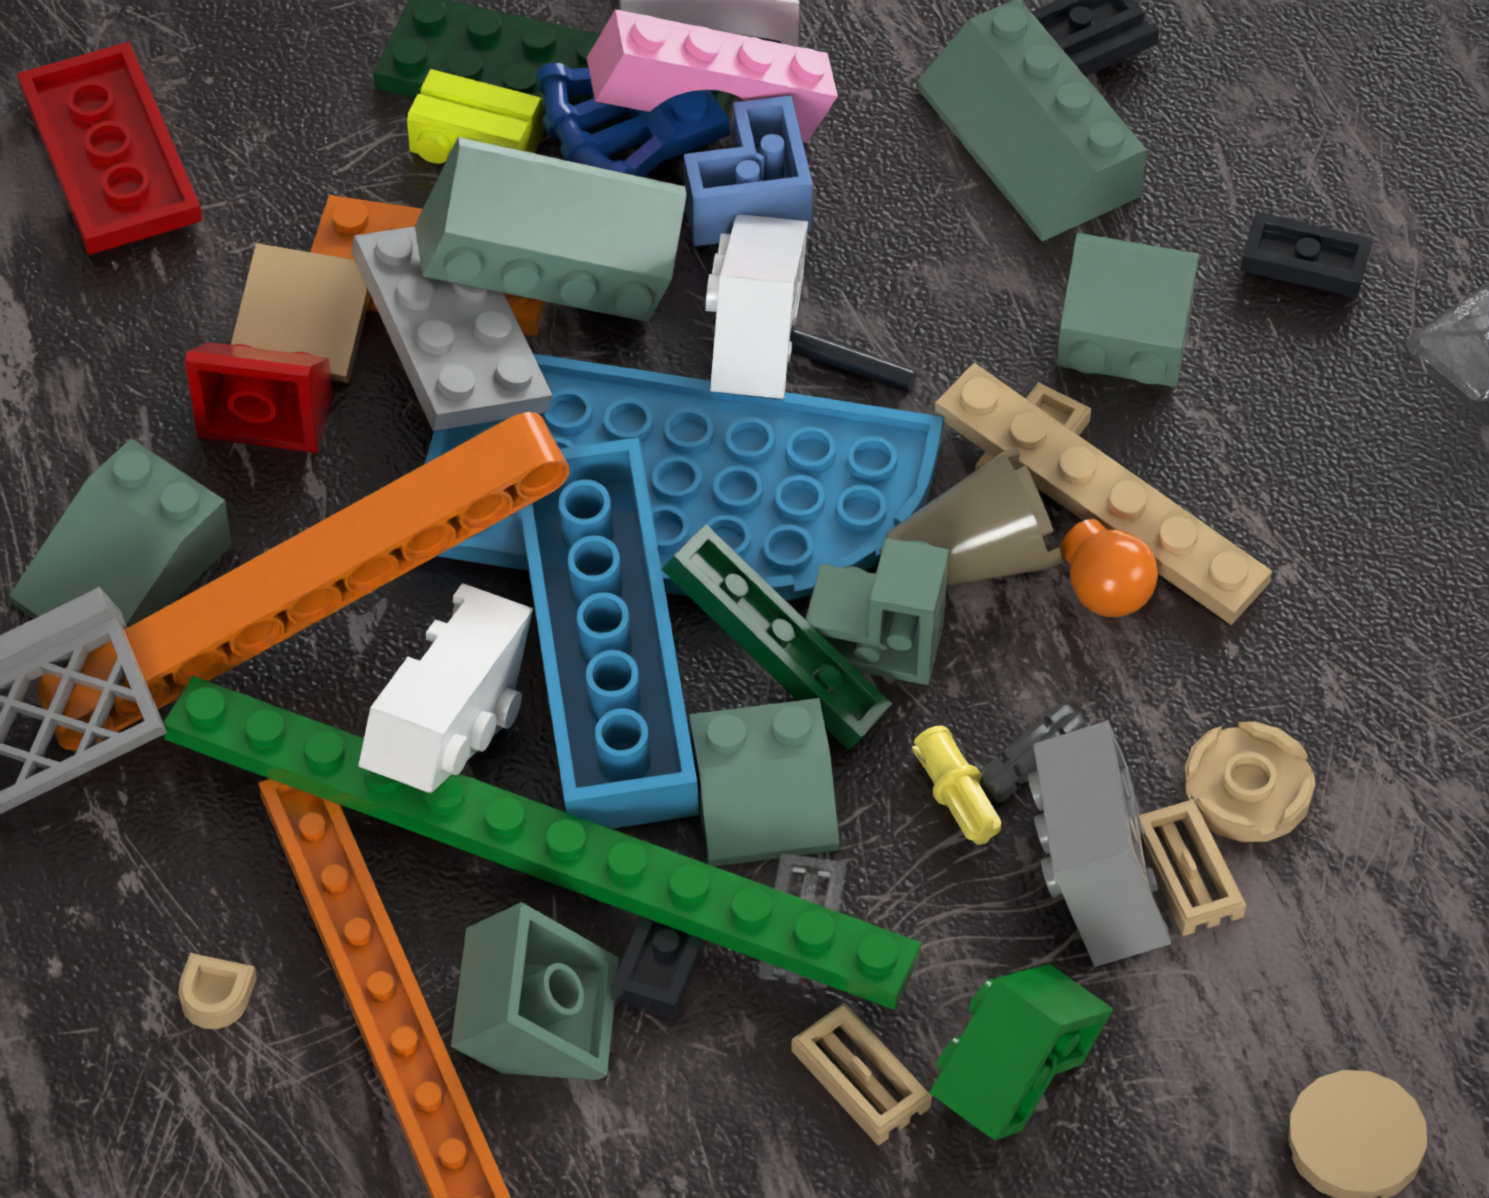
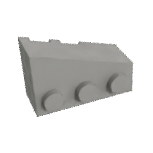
M1107 720L1034 743L1037 771L1028 773V781L1038 810H1044V813L1034 816V821L1043 850L1046 854L1050 853L1051 857L1041 859L1043 875L1052 898L1064 896L1094 967L1170 945L1171 939L1165 921H1163L1151 893L1158 890L1153 869H1146L1140 839L1145 837L1129 769L1109 721Z

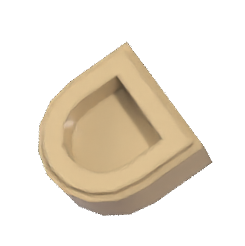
M190 953L180 979L178 991L184 1016L192 1024L204 1029H220L234 1023L247 1008L257 980L255 966Z

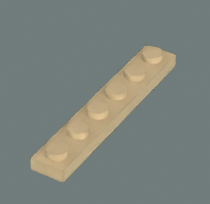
M973 363L936 401L934 415L944 417V423L985 452L995 457L1002 451L1013 447L1017 448L1020 456L1019 463L1013 466L1014 470L1026 465L1036 488L1083 521L1096 519L1107 530L1127 531L1144 541L1155 556L1159 575L1230 625L1239 618L1269 584L1272 570L976 363Z

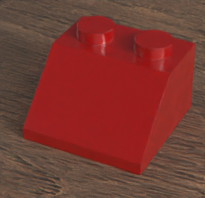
M207 342L187 351L185 365L197 438L311 453L319 452L334 397L329 357L314 356L306 352L290 353L259 349L244 344L227 345Z

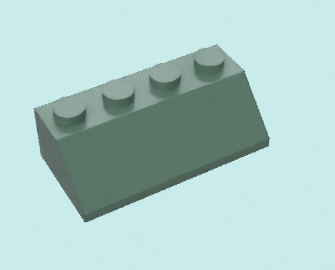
M1012 0L969 19L918 79L917 89L1041 242L1141 197L1147 149L1021 0Z
M458 137L415 224L422 276L649 322L672 280L687 195L685 186Z

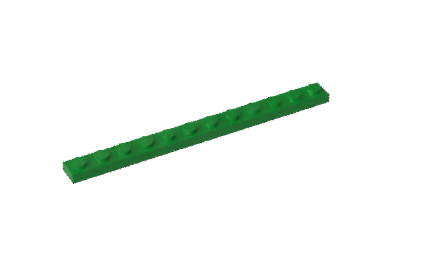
M195 676L191 677L163 722L167 731L164 734V740L893 1010L896 1009L920 958L921 942L463 774L450 775L432 793H428L361 768L358 765L364 738Z

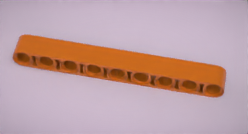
M533 412L512 416L126 628V635L157 710L178 699L192 676L211 681L559 488L567 480L570 469L544 419L538 413ZM112 641L89 653L82 668V674L104 681L108 680L118 657ZM66 663V664H64V665H62V666H60V667L67 668L68 663ZM45 674L37 682L35 692L43 709H49L61 678ZM125 676L121 686L131 689ZM75 684L62 715L89 723L102 692ZM116 696L103 728L118 732L142 719L143 716L138 704ZM57 725L54 732L59 745L66 750H77L84 735Z

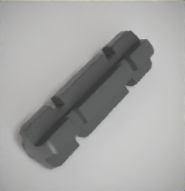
M1065 703L1053 708L1043 717L1046 722L1045 724L1041 722L1035 723L1000 753L1003 757L1002 760L994 758L979 770L982 775L980 786L985 795L994 803L1003 802L1017 790L1016 782L1024 784L1028 781V773L1037 771L1033 744L1082 729L1084 720L1081 715Z

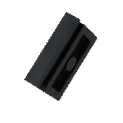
M1057 0L1031 12L1085 77L1158 44L1160 28L1155 23L1149 24L1144 18L1145 11L1135 0Z

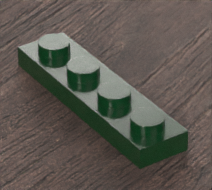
M707 524L661 569L797 701L819 698L825 728L848 751L869 731L892 704Z

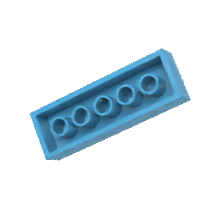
M639 437L562 448L560 450L570 469L567 480L552 493L521 509L520 517L565 812L610 829L698 816L697 777Z

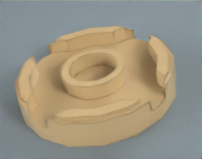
M1256 721L1239 722L1238 727L1222 730V726L1205 733L1191 748L1183 774L1185 801L1194 799L1207 827L1219 836L1239 842H1268L1290 833L1306 817L1315 788L1314 770L1312 772L1307 762L1308 755L1301 744L1279 728Z
M1341 1070L1317 1078L1299 1094L1291 1111L1287 1126L1292 1160L1298 1173L1319 1192L1334 1198H1375L1378 1196L1380 1198H1389L1397 1195L1415 1179L1427 1148L1426 1120L1416 1100L1395 1081L1371 1071Z

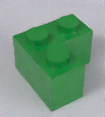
M1049 963L995 979L991 978L979 988L969 1005L968 1011L974 1016L963 1035L953 1038L939 1056L936 1069L941 1073L929 1093L994 1141L1018 1133L1024 1129L1054 1075L1082 1065L1114 1009Z

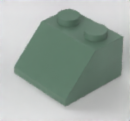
M1077 233L1060 326L1056 366L1075 369L1082 373H1098L1132 379L1144 384H1161L1177 387L1189 328L1199 254Z
M819 698L689 714V736L697 777L699 815L708 865L715 867L839 851L831 757Z
M522 902L467 927L451 1047L502 1074L599 1080L606 1077L615 1000L611 998V985L619 968V957Z

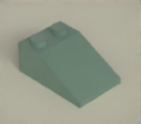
M131 438L87 478L10 593V603L35 619L100 587L120 609L128 628L170 605L232 546L225 500Z

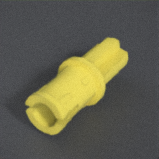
M934 726L920 733L913 742L915 746L912 747V750L933 781L934 798L939 804L948 806L967 839L973 840L977 845L987 843L992 836L997 835L1001 831V820L980 786L982 776L976 766L967 763L947 727Z

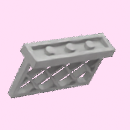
M100 587L0 635V707H3L0 712V755L25 762L15 785L0 791V814L167 733L126 635L125 629L127 626L121 611ZM112 641L118 657L108 680L104 681L82 674L81 671L89 653ZM68 663L67 668L60 667V666H62V665ZM44 674L61 678L48 710L22 702L30 682ZM125 676L131 689L121 686ZM75 684L102 692L89 723L62 715ZM9 692L8 697L2 696L3 694ZM116 696L138 704L144 718L143 722L121 733L103 728ZM17 712L43 720L30 752L3 744ZM57 725L84 734L75 755L62 762L44 757ZM98 738L105 740L101 743L96 744ZM39 767L45 769L37 773Z

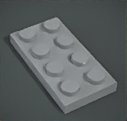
M415 227L354 235L351 253L433 431L508 419L526 412L538 414L549 412L553 395L503 292L422 276Z

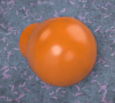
M1087 519L1070 529L1062 540L1060 551L1064 559L1070 564L1071 586L1080 603L1091 612L1104 617H1123L1141 609L1151 598L1158 580V568L1154 554L1141 539L1127 531L1107 530L1098 520Z

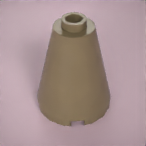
M1015 447L1002 451L886 533L887 538L902 541L917 540L934 547L949 549L947 586L1046 570L1063 564L1060 548L1047 552L1046 546L1051 545L1047 534L1054 532L1027 466L1025 465L1015 470L1013 468L1014 465L1019 463L1020 456L1018 449Z

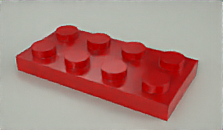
M130 42L17 73L20 90L88 255L202 222L200 204Z

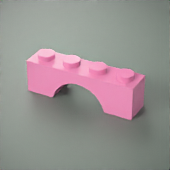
M616 9L587 56L595 101L650 112L671 97L696 90L724 91L734 94L744 101L792 95L802 142L805 143L809 141L838 97L828 53Z

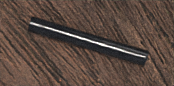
M794 327L791 328L789 342H792L791 352L907 393H910L917 377V370Z

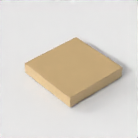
M256 243L231 345L244 344L259 349L290 353L306 352L314 356L329 357L332 380L350 383L371 296L355 260Z

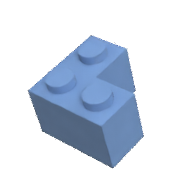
M792 95L733 102V148L684 154V186L687 194L685 208L694 246L719 243L721 233L731 234L736 214L808 221L807 232L811 231L813 184Z

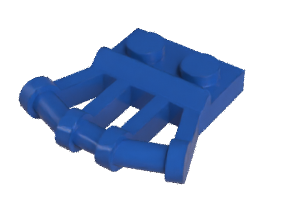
M549 63L537 71V87L544 95L546 109L542 123L548 134L554 139H559L562 143L560 152L566 161L645 177L665 160L730 135L729 118L710 90H696L676 95L662 102L650 112L596 102L595 98L572 106L568 102V96L594 94L589 68L570 69L562 63ZM627 113L632 117L630 120L594 134L583 132V130ZM646 142L624 162L621 160L613 162L607 158L610 155Z

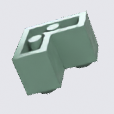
M885 538L876 574L868 573L863 569L852 566L836 567L821 564L806 621L860 673L929 686L944 625L949 549L934 547L917 540L902 541Z

